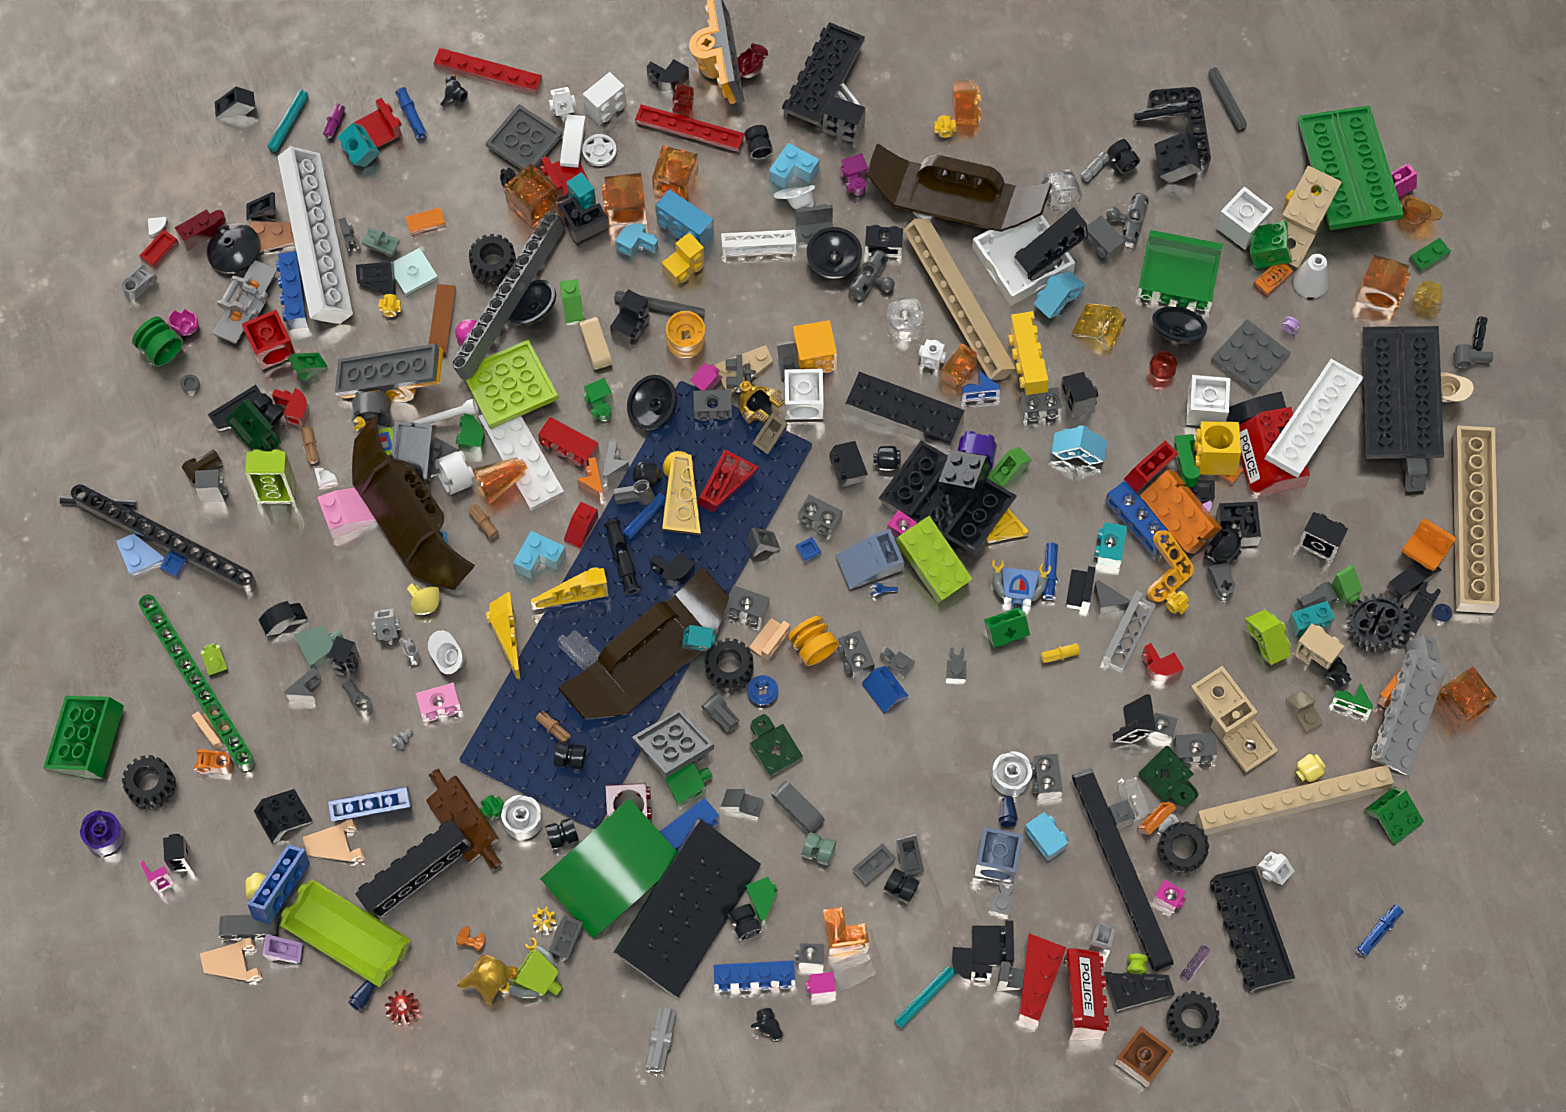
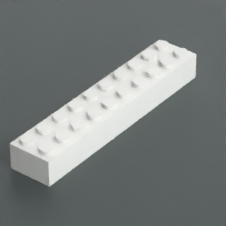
M290 146L278 156V162L310 319L341 324L353 315L321 156L317 152Z

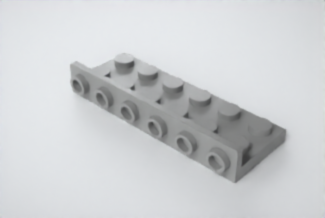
M1418 649L1408 650L1404 656V664L1397 676L1398 681L1391 693V701L1385 711V719L1379 728V736L1372 748L1371 756L1372 760L1388 765L1389 768L1404 775H1411L1447 670L1446 666L1422 655Z

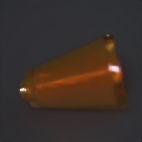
M516 457L473 469V473L486 498L491 503L526 475L525 470L528 468L523 459L519 460Z

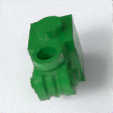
M601 378L584 386L585 394H582L585 403L591 405L592 409L590 411L594 420L608 421L612 416L611 406L607 403L613 401V395L605 378Z

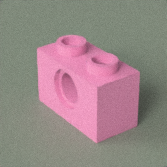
M454 683L416 693L423 721H433L442 715L451 716L461 710ZM441 700L444 702L441 706H434L436 701Z

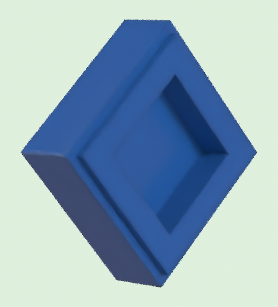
M813 537L796 545V549L804 563L822 554Z
M169 552L161 564L160 570L178 578L187 561Z

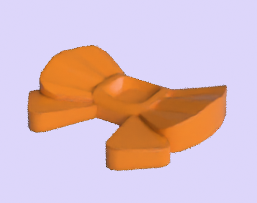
M469 926L462 928L457 935L456 944L474 947L477 951H480L484 946V933L481 932L473 938L469 937Z

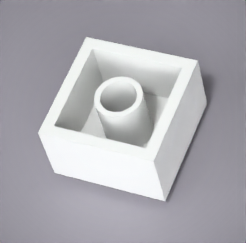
M612 73L606 74L583 93L585 113L600 126L603 122L609 121L615 112L621 111L625 107V87Z

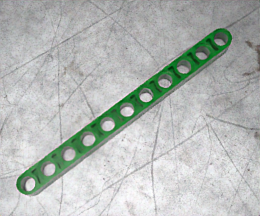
M143 595L139 600V606L236 765L242 771L252 769L255 761L250 750L153 595ZM153 603L151 608H145L147 604ZM159 618L163 619L160 623H154ZM166 634H172L170 638L164 639ZM176 649H182L180 653L173 654ZM191 664L188 669H182L184 665ZM196 679H200V680H201V681H200L198 684H196V685H193V684H192V682H193L194 680H196ZM204 695H210L207 700H201ZM215 710L220 711L219 714L215 716L211 715V713ZM225 725H228V726H229V729H228V730H226V731H221V728H222L223 726H225ZM239 741L237 746H230L232 742ZM242 757H249L246 762H240Z

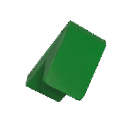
M319 352L292 354L288 358L302 381L308 380L328 367Z
M1359 684L1355 696H1352L1348 691L1337 690L1332 700V704L1367 716L1370 715L1373 709V705L1361 684Z

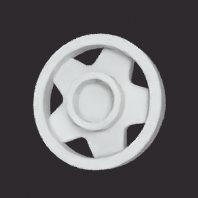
M595 134L585 140L582 152L583 157L590 165L604 166L613 161L617 149L611 137L604 134Z

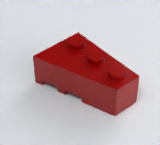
M724 450L697 505L714 513L756 474L759 467Z

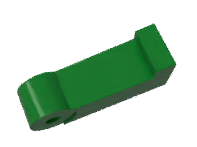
M1194 434L1177 435L1174 437L1173 448L1179 453L1176 456L1180 477L1187 487H1195L1200 476V470L1195 466L1192 454L1195 442Z

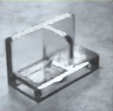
M576 630L572 631L567 637L562 635L557 639L558 646L583 670L591 666L600 655V652L589 643V638H584Z

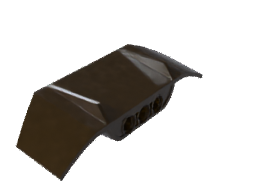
M879 143L875 147L866 172L874 186L895 208L998 232L1017 227L1042 215L1052 186L1051 182L1030 186L1004 183L1002 175L991 166L938 154L926 157L921 164L897 156Z
M373 416L354 439L352 484L412 576L444 588L455 590L475 565L455 552L443 540L439 531L444 524V513L413 466L406 461L390 459L380 441L377 416Z
M701 567L667 602H660L650 608L612 640L591 666L559 686L558 690L584 720L629 714L702 652L682 648L683 634L686 627L694 625L713 628V634L716 637L729 596L706 569Z

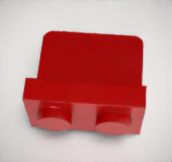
M382 97L375 101L376 111L354 122L355 124L363 125L377 148L402 136L400 126H402L401 121L397 116H393L390 104L388 102L385 103Z
M548 156L541 159V173L543 177H547L548 187L551 192H554L557 199L568 195L567 181L581 172L587 178L580 162L578 167L560 166V161L551 163Z

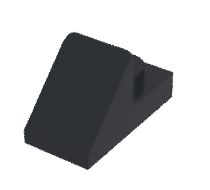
M274 192L246 204L247 221H256L263 217L276 221Z

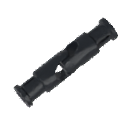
M612 519L603 525L607 529L609 535L608 542L614 560L618 564V575L624 584V594L633 595L639 592L641 588L635 578L636 571L630 560L631 556L625 535L622 534L619 526L621 522L618 519ZM615 549H623L616 554Z

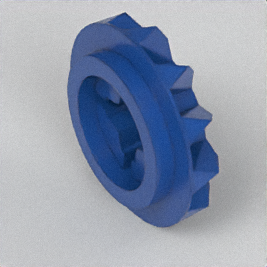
M757 676L748 684V697L753 703L760 706L769 705L775 701L778 695V685L769 676ZM767 686L766 692L768 695L764 693L759 695L758 688L763 689Z

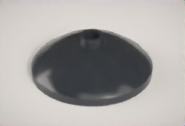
M234 223L226 225L219 229L210 239L207 246L208 261L215 270L221 273L234 274L241 272L251 266L260 252V239L255 230L246 224Z
M829 227L818 231L810 239L807 246L809 265L816 273L827 278L836 279L850 275L857 269L862 259V247L858 238L852 232L840 227Z
M546 280L532 281L508 320L517 326H528L545 318L552 310L556 301L557 293L554 286Z
M1164 307L1158 309L1152 316L1151 322L1155 331L1171 342L1180 344L1195 343L1203 339L1207 332V324L1204 319L1197 313L1185 308Z
M649 375L634 385L627 401L628 416L634 425L644 430H654L662 427L670 420L677 405V392L673 383L664 376Z

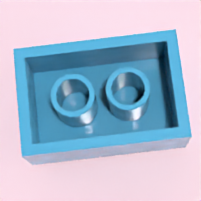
M670 189L656 204L658 225L663 229L667 228L676 238L681 239L690 232L705 247L714 237L713 218Z

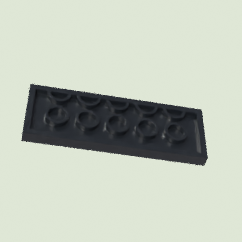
M831 22L828 23L826 28L823 27L819 42H815L812 55L806 59L804 71L801 70L799 72L798 82L790 90V98L786 99L783 103L784 117L788 118L790 114L821 126L827 104L831 96L836 97L865 41V36Z
M1256 866L1215 875L1210 880V889L1215 894L1217 909L1222 914L1223 926L1229 934L1230 946L1236 954V963L1238 968L1241 969L1243 983L1248 992L1251 993L1259 988L1294 980L1295 975Z

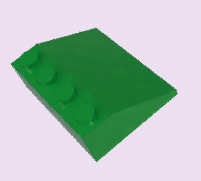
M65 696L43 769L85 778L102 779L124 705L106 696Z

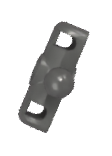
M1136 193L1132 196L1127 215L1120 213L1116 207H1111L1106 212L1108 220L1125 222L1121 234L1126 240L1124 246L1134 248L1138 243L1149 199L1145 194ZM1135 217L1139 221H1132L1131 218ZM1136 232L1138 233L1137 239L1134 238Z
M878 249L874 250L867 261L862 264L859 273L849 286L850 296L858 300L864 299L874 283L880 285L882 290L887 292L894 289L895 282L892 278L879 277L888 261L885 252ZM882 259L886 261L884 265L881 262ZM864 285L867 286L866 292H864L862 289Z

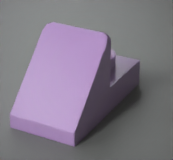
M267 934L265 935L263 955L271 962L282 960L297 964L300 963L303 943Z

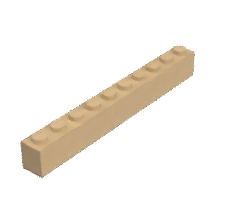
M929 218L914 219L904 229L906 236L988 378L991 380L1005 379L1016 369Z
M1388 765L1201 810L1197 813L1196 821L1199 829L1202 828L1203 833L1209 835L1388 791L1394 782Z

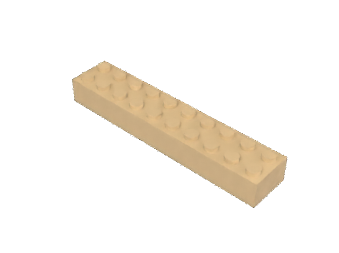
M1457 426L1453 433L1456 611L1495 613L1499 607L1495 428Z

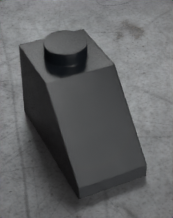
M235 86L214 102L216 118L245 116L255 108L254 92Z

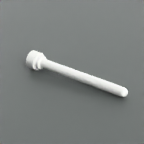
M470 399L463 403V406L410 422L430 424L463 413L473 415L478 413V406L475 399Z

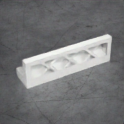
M795 230L721 233L722 256L796 252Z

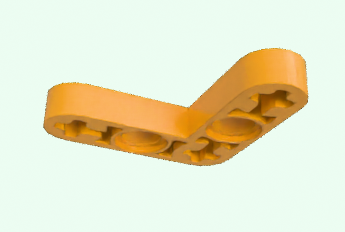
M1166 530L1157 531L1153 536L1155 546L1171 567L1147 590L1148 598L1154 602H1161L1166 599L1167 595L1173 590L1175 591L1194 573L1192 562L1172 534ZM1161 536H1165V542H1160ZM1172 549H1175L1178 554L1174 560L1170 557ZM1182 566H1187V568L1185 569L1186 573L1182 572ZM1169 576H1173L1175 581L1171 587L1167 584ZM1155 590H1160L1158 592L1159 597L1154 596L1156 594Z

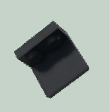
M1146 694L1123 707L1126 726L1121 727L1112 736L1114 742L1132 744L1156 731L1150 694Z
M295 789L261 799L254 810L256 817L272 844L279 842L286 831L312 822V818Z
M1005 920L1004 926H972V964L1001 966L1002 961L1010 962V966H1013V920Z

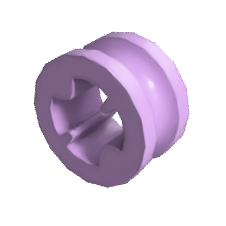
M1288 316L1281 326L1286 332L1296 334L1301 324L1297 319Z

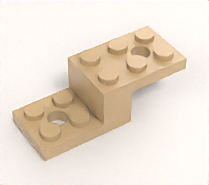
M1310 166L1305 170L1282 214L1281 221H1287L1288 240L1292 239L1296 242V246L1289 249L1292 263L1287 264L1297 269L1300 267L1324 221V216L1342 183ZM1319 186L1322 190L1321 194L1313 195L1311 193L1312 187Z
M1223 666L1190 687L1191 691L1213 718L1212 730L1245 773L1278 752V749L1255 721L1258 711ZM1215 688L1221 689L1223 696H1215L1213 690ZM1252 742L1255 745V750H1247L1245 743Z

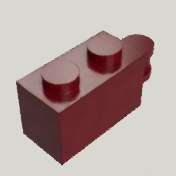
M206 209L174 228L178 238L186 250L189 251L212 238L218 231V227L225 224L226 218L222 210H215L209 213Z

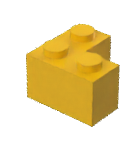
M690 232L675 243L676 252L661 262L662 271L676 286L687 281L692 273L700 271L705 264L704 247Z

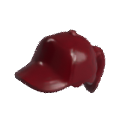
M751 43V48H748L737 57L740 77L752 78L762 70L764 59L768 56V50L764 46Z

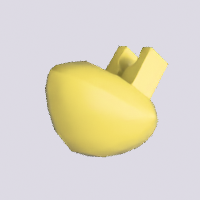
M413 583L408 586L407 590L412 595L411 611L413 614L425 615L436 610L440 601L438 587L420 589L419 586H415Z

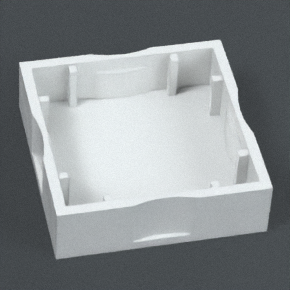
M1043 215L1003 232L988 230L973 238L972 250L1010 306L1044 289L1048 285L1046 283L1052 275L1068 271L1074 272L1075 262L1068 252L1060 257L1063 261L1059 268L1057 265L1054 266L1053 271L1045 273L1033 282L1027 279L1015 264L1014 256L1016 252L1025 248L1050 227Z

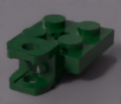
M248 398L224 419L249 448L262 450L261 446L265 448L264 452H271L281 444L279 437L271 429L273 426Z
M762 714L752 720L750 729L756 739L750 742L749 745L768 777L775 775L803 758L784 724L775 728L771 719L766 714ZM772 746L781 748V750L779 751L780 755H777L776 753H771V751L773 750Z
M1165 746L1138 772L1164 802L1172 797L1180 806L1190 805L1199 796L1197 789L1188 781L1194 775L1193 772L1169 746ZM1163 769L1170 770L1169 778L1162 776Z

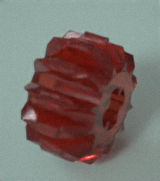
M683 84L676 85L672 99L673 113L678 115H689L691 113L694 99L693 87Z
M403 990L402 994L399 995L398 991H395L396 997L389 996L388 1000L391 1003L385 1004V1007L389 1009L386 1011V1015L391 1016L390 1020L392 1022L398 1019L399 1025H402L403 1020L409 1024V1017L417 1018L414 1012L420 1011V1008L415 1006L419 1001L418 999H413L414 994L412 992L407 995L406 990ZM401 1004L406 1006V1009L403 1008V1011H400L398 1008L399 1006L402 1007Z

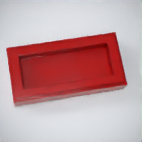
M163 229L139 255L140 259L155 268L178 243V239Z

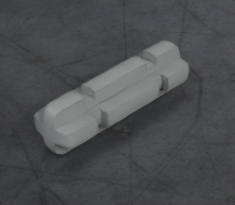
M1101 152L1098 158L1087 167V170L1081 173V179L1088 182L1103 167V164L1109 160L1108 154Z

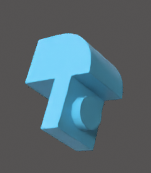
M643 224L626 226L615 240L616 249L631 257L639 246L653 253H656L659 248L658 239L653 234H646V225Z

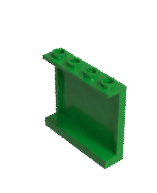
M1150 230L1137 297H1141L1144 300H1157L1164 304H1178L1180 307H1193L1200 311H1210L1223 244Z

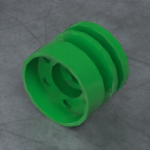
M156 316L145 321L136 330L132 338V344L140 353L145 354L146 359L153 366L160 367L170 362L179 353L183 345V339L174 330L170 329V326L161 317Z

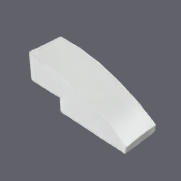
M567 115L560 166H579L586 128V116Z

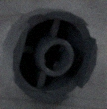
M1227 524L1225 525L1226 529L1222 528L1210 541L1209 545H1212L1210 551H1205V556L1216 563H1226L1232 559L1236 560L1241 554V538Z

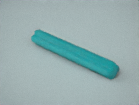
M299 90L267 145L270 151L276 152L308 98L306 91Z
M947 966L894 1020V1023L899 1028H903L954 976V970Z

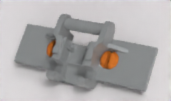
M255 260L244 278L232 276L230 286L222 300H219L217 303L225 311L214 329L213 335L237 344L244 331L242 323L257 318L268 299L266 290L277 273V269ZM239 285L240 289L243 290L242 296L238 302L233 301L230 304L229 301Z

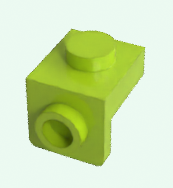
M212 643L203 647L204 650H201V655L208 675L227 669L220 645L215 646Z

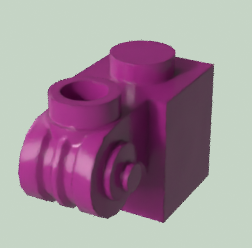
M862 153L842 159L841 167H839L841 177H845L847 181L845 185L848 193H853L857 196L865 193L866 182L863 178L868 177L866 175L868 166Z

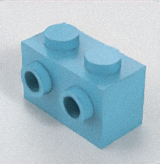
M1043 812L1027 823L1024 831L1045 859L1049 861L1067 849L1068 837L1063 831L1057 829L1051 815L1047 816Z

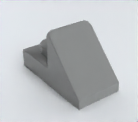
M615 441L609 442L603 471L604 483L612 481L629 469L628 461L619 460L621 449H618L617 442Z

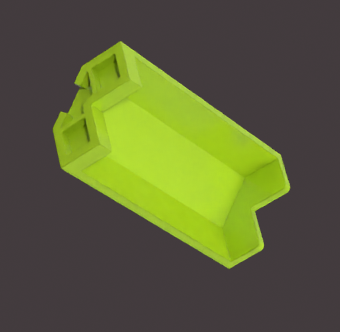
M311 879L306 884L303 883L297 891V894H299L297 901L292 906L286 907L283 910L280 926L376 986L381 987L393 974V967L404 958L411 939L317 881Z

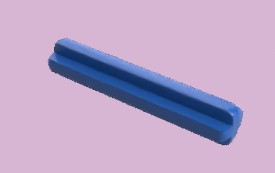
M658 493L654 501L648 504L624 529L623 534L631 539L666 502V497L662 493Z

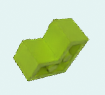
M1266 609L1245 618L1249 635L1258 642L1262 658L1272 665L1291 656L1289 649L1291 644L1285 635L1287 629L1283 621H1279L1274 614L1269 613Z

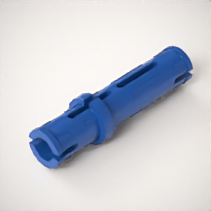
M405 87L399 88L395 94L401 103L400 108L405 112L416 138H423L424 135H427V132L415 110V103L410 99Z
M1054 542L1046 544L1045 571H1048L1051 565V571L1047 574L1048 580L1043 592V598H1046V600L1055 599V586L1058 582L1056 577L1058 544Z
M1394 904L1384 917H1380L1379 923L1356 950L1362 956L1367 957L1385 933L1394 927L1393 924L1404 911Z

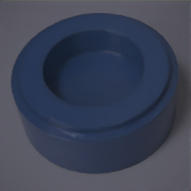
M1438 604L1432 611V618L1439 624L1448 623L1452 617V609L1446 604Z

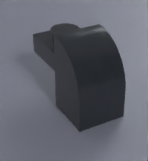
M675 59L672 60L666 69L651 61L646 66L647 76L652 81H658V89L661 91H675L689 77V67Z
M680 553L671 564H668L655 554L650 559L651 570L657 575H661V583L666 586L682 585L695 571V563Z
M284 601L266 610L258 620L265 635L268 636L281 634L288 625L305 623L308 618L300 603L289 604L288 601Z
M953 947L951 968L954 970V976L959 981L970 985L971 977H975V980L986 981L987 978H991L992 966L972 964L973 948Z

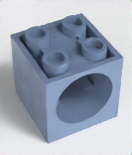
M984 827L975 876L1014 883L1023 834Z

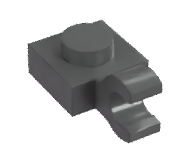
M345 217L338 219L347 251L350 252L349 246L351 244H356L357 249H359L358 239L351 236V234H354L352 224H347Z
M886 646L881 651L880 657L890 662L888 669L903 679L915 664L914 660L900 651L895 655Z

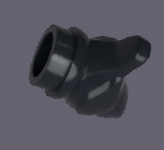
M455 74L447 76L445 79V98L440 105L444 107L451 101L463 104L467 99L468 92L465 88L461 87L460 82L456 80Z
M1338 656L1330 666L1325 677L1332 679L1334 684L1340 688L1352 679L1350 674L1347 673V666Z
M764 1008L757 1011V1023H753L751 1028L770 1036L774 1041L780 1040L784 1033L780 1029V1024L775 1019L772 1009Z

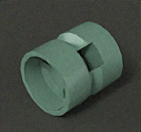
M810 832L801 856L811 860L816 858L817 862L828 866L836 846V841L829 838L823 840L820 835Z

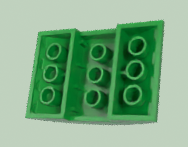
M629 798L547 871L540 880L576 920L583 922V928L594 938L659 881L677 850Z

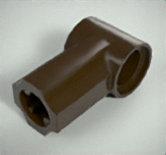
M213 449L197 459L187 460L181 468L190 482L195 484V471L213 470L223 463L217 452Z

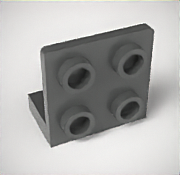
M821 204L817 207L804 206L796 209L795 227L799 246L808 245L810 239L818 231L833 227L832 205Z

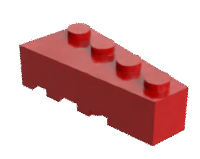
M1028 934L1018 1020L1036 1027L1038 1026L1067 947L1033 934Z

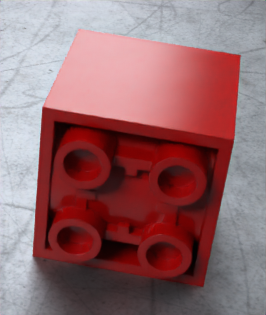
M277 309L242 323L246 338L261 371L288 360L292 354H295L291 339Z

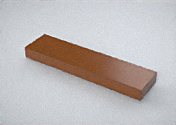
M437 284L429 344L436 343L443 349V355H447L456 285Z

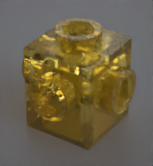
M1433 281L1422 282V284L1418 285V290H1415V301H1419V305L1425 309L1434 308L1435 305H1442L1441 283H1433Z

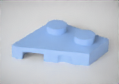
M135 534L116 541L130 576L159 565L164 561L162 555Z

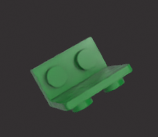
M1287 221L1260 225L1251 236L1250 255L1256 269L1292 263V256L1288 247Z
M1395 786L1365 808L1368 816L1377 818L1393 844L1398 843L1424 822L1408 792Z

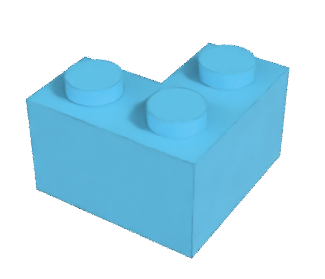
M788 143L770 168L769 181L783 189L787 187L793 176L810 184L819 171L820 160Z
M1071 271L1052 275L1046 283L1048 285L1045 289H1042L1037 294V300L1034 302V305L1048 318L1058 316L1067 302L1076 300L1086 285Z
M1086 426L1063 429V431L1055 432L1051 453L1062 460L1078 457L1092 465L1105 461L1108 441L1099 434L1089 430Z
M530 531L513 562L514 570L531 579L540 563L558 571L566 556L565 546Z

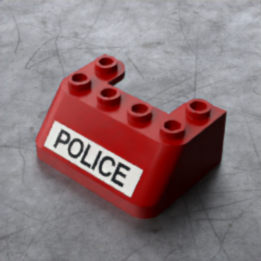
M1292 407L1261 412L1239 425L1240 460L1244 469L1248 490L1253 495L1259 496L1304 488L1310 478L1308 465H1306L1297 478L1265 460L1267 453L1280 435L1278 428L1285 427L1293 416Z
M1068 948L1063 963L1068 965L1073 1023L1069 1038L1070 1040L1102 1039L1104 1033L1107 1032V1028H1109L1108 1015L1105 1016L1104 1008H1107V997L1103 996L1102 988H1105V976H1101L1102 968H1104L1103 956H1099V952Z

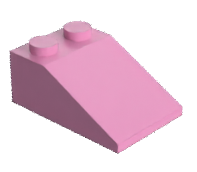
M355 488L335 490L317 497L332 538L377 522Z

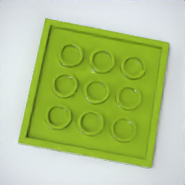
M529 339L484 358L474 375L465 380L490 429L559 399Z

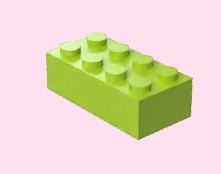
M277 449L272 450V452H264L262 450L247 452L245 473L257 503L295 502L296 479L286 452Z
M930 516L895 539L896 544L937 603L973 580Z

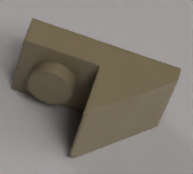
M772 413L753 444L766 454H769L779 438L785 435L788 423Z
M1302 691L1286 699L1304 733L1322 726L1323 721L1314 708L1316 701L1306 692Z

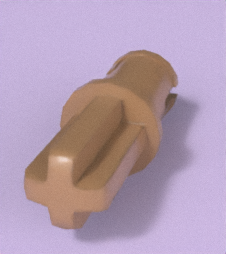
M306 426L301 429L304 442L302 446L306 451L308 463L315 464L319 461L316 448L318 444L314 439L313 427Z
M477 504L472 505L468 511L477 522V526L482 528L489 539L496 537L499 531L491 523L490 517L486 516Z
M544 710L537 715L535 720L543 725L549 734L552 733L561 742H567L570 739V734Z

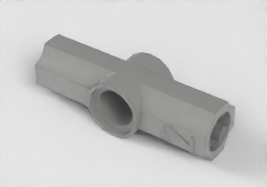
M659 1007L655 1029H652L650 1037V1051L646 1062V1068L651 1070H664L667 1052L670 1050L672 1043V1029L676 1017V1011L671 1008Z

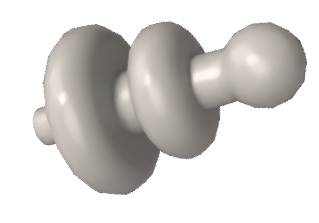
M407 729L405 733L400 732L398 736H392V747L403 749L405 747L404 743L408 742V736H411L413 731Z

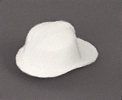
M815 185L783 189L776 192L774 197L786 199L794 209L804 206L813 207L814 197L812 190L815 189Z
M444 630L434 632L428 641V651L441 672L453 674L463 667L465 660L464 650L457 644L449 632Z

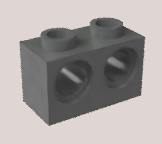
M1059 387L1050 388L1045 393L1026 395L1025 392H1021L1020 403L1023 420L1036 421L1040 418L1047 417L1053 419L1061 416L1062 404ZM1051 402L1055 406H1048L1046 403ZM1028 405H1035L1036 408L1031 409Z
M808 495L798 512V520L802 525L806 527L811 526L817 529L820 534L832 537L842 520L843 511L812 495ZM811 510L814 511L815 514L808 515L806 512ZM825 519H831L833 522L830 524H826L823 521Z
M861 630L839 638L840 645L837 651L840 656L844 657L846 661L844 662L845 670L847 673H851L852 678L874 670L875 663ZM854 644L856 648L848 649L846 645ZM855 661H861L863 662V665L855 666L853 663Z
M1058 754L1034 756L1033 762L1030 763L1032 774L1035 775V781L1032 782L1033 792L1037 793L1038 799L1061 797L1063 789ZM1041 764H1046L1049 766L1050 769L1045 771L1042 770L1039 766ZM1049 783L1051 784L1052 788L1045 789L1043 788L1042 784Z

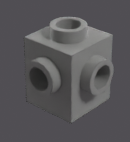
M394 610L375 611V622L372 623L373 634H377L378 640L390 641L398 637L397 630H401L399 618L395 619Z

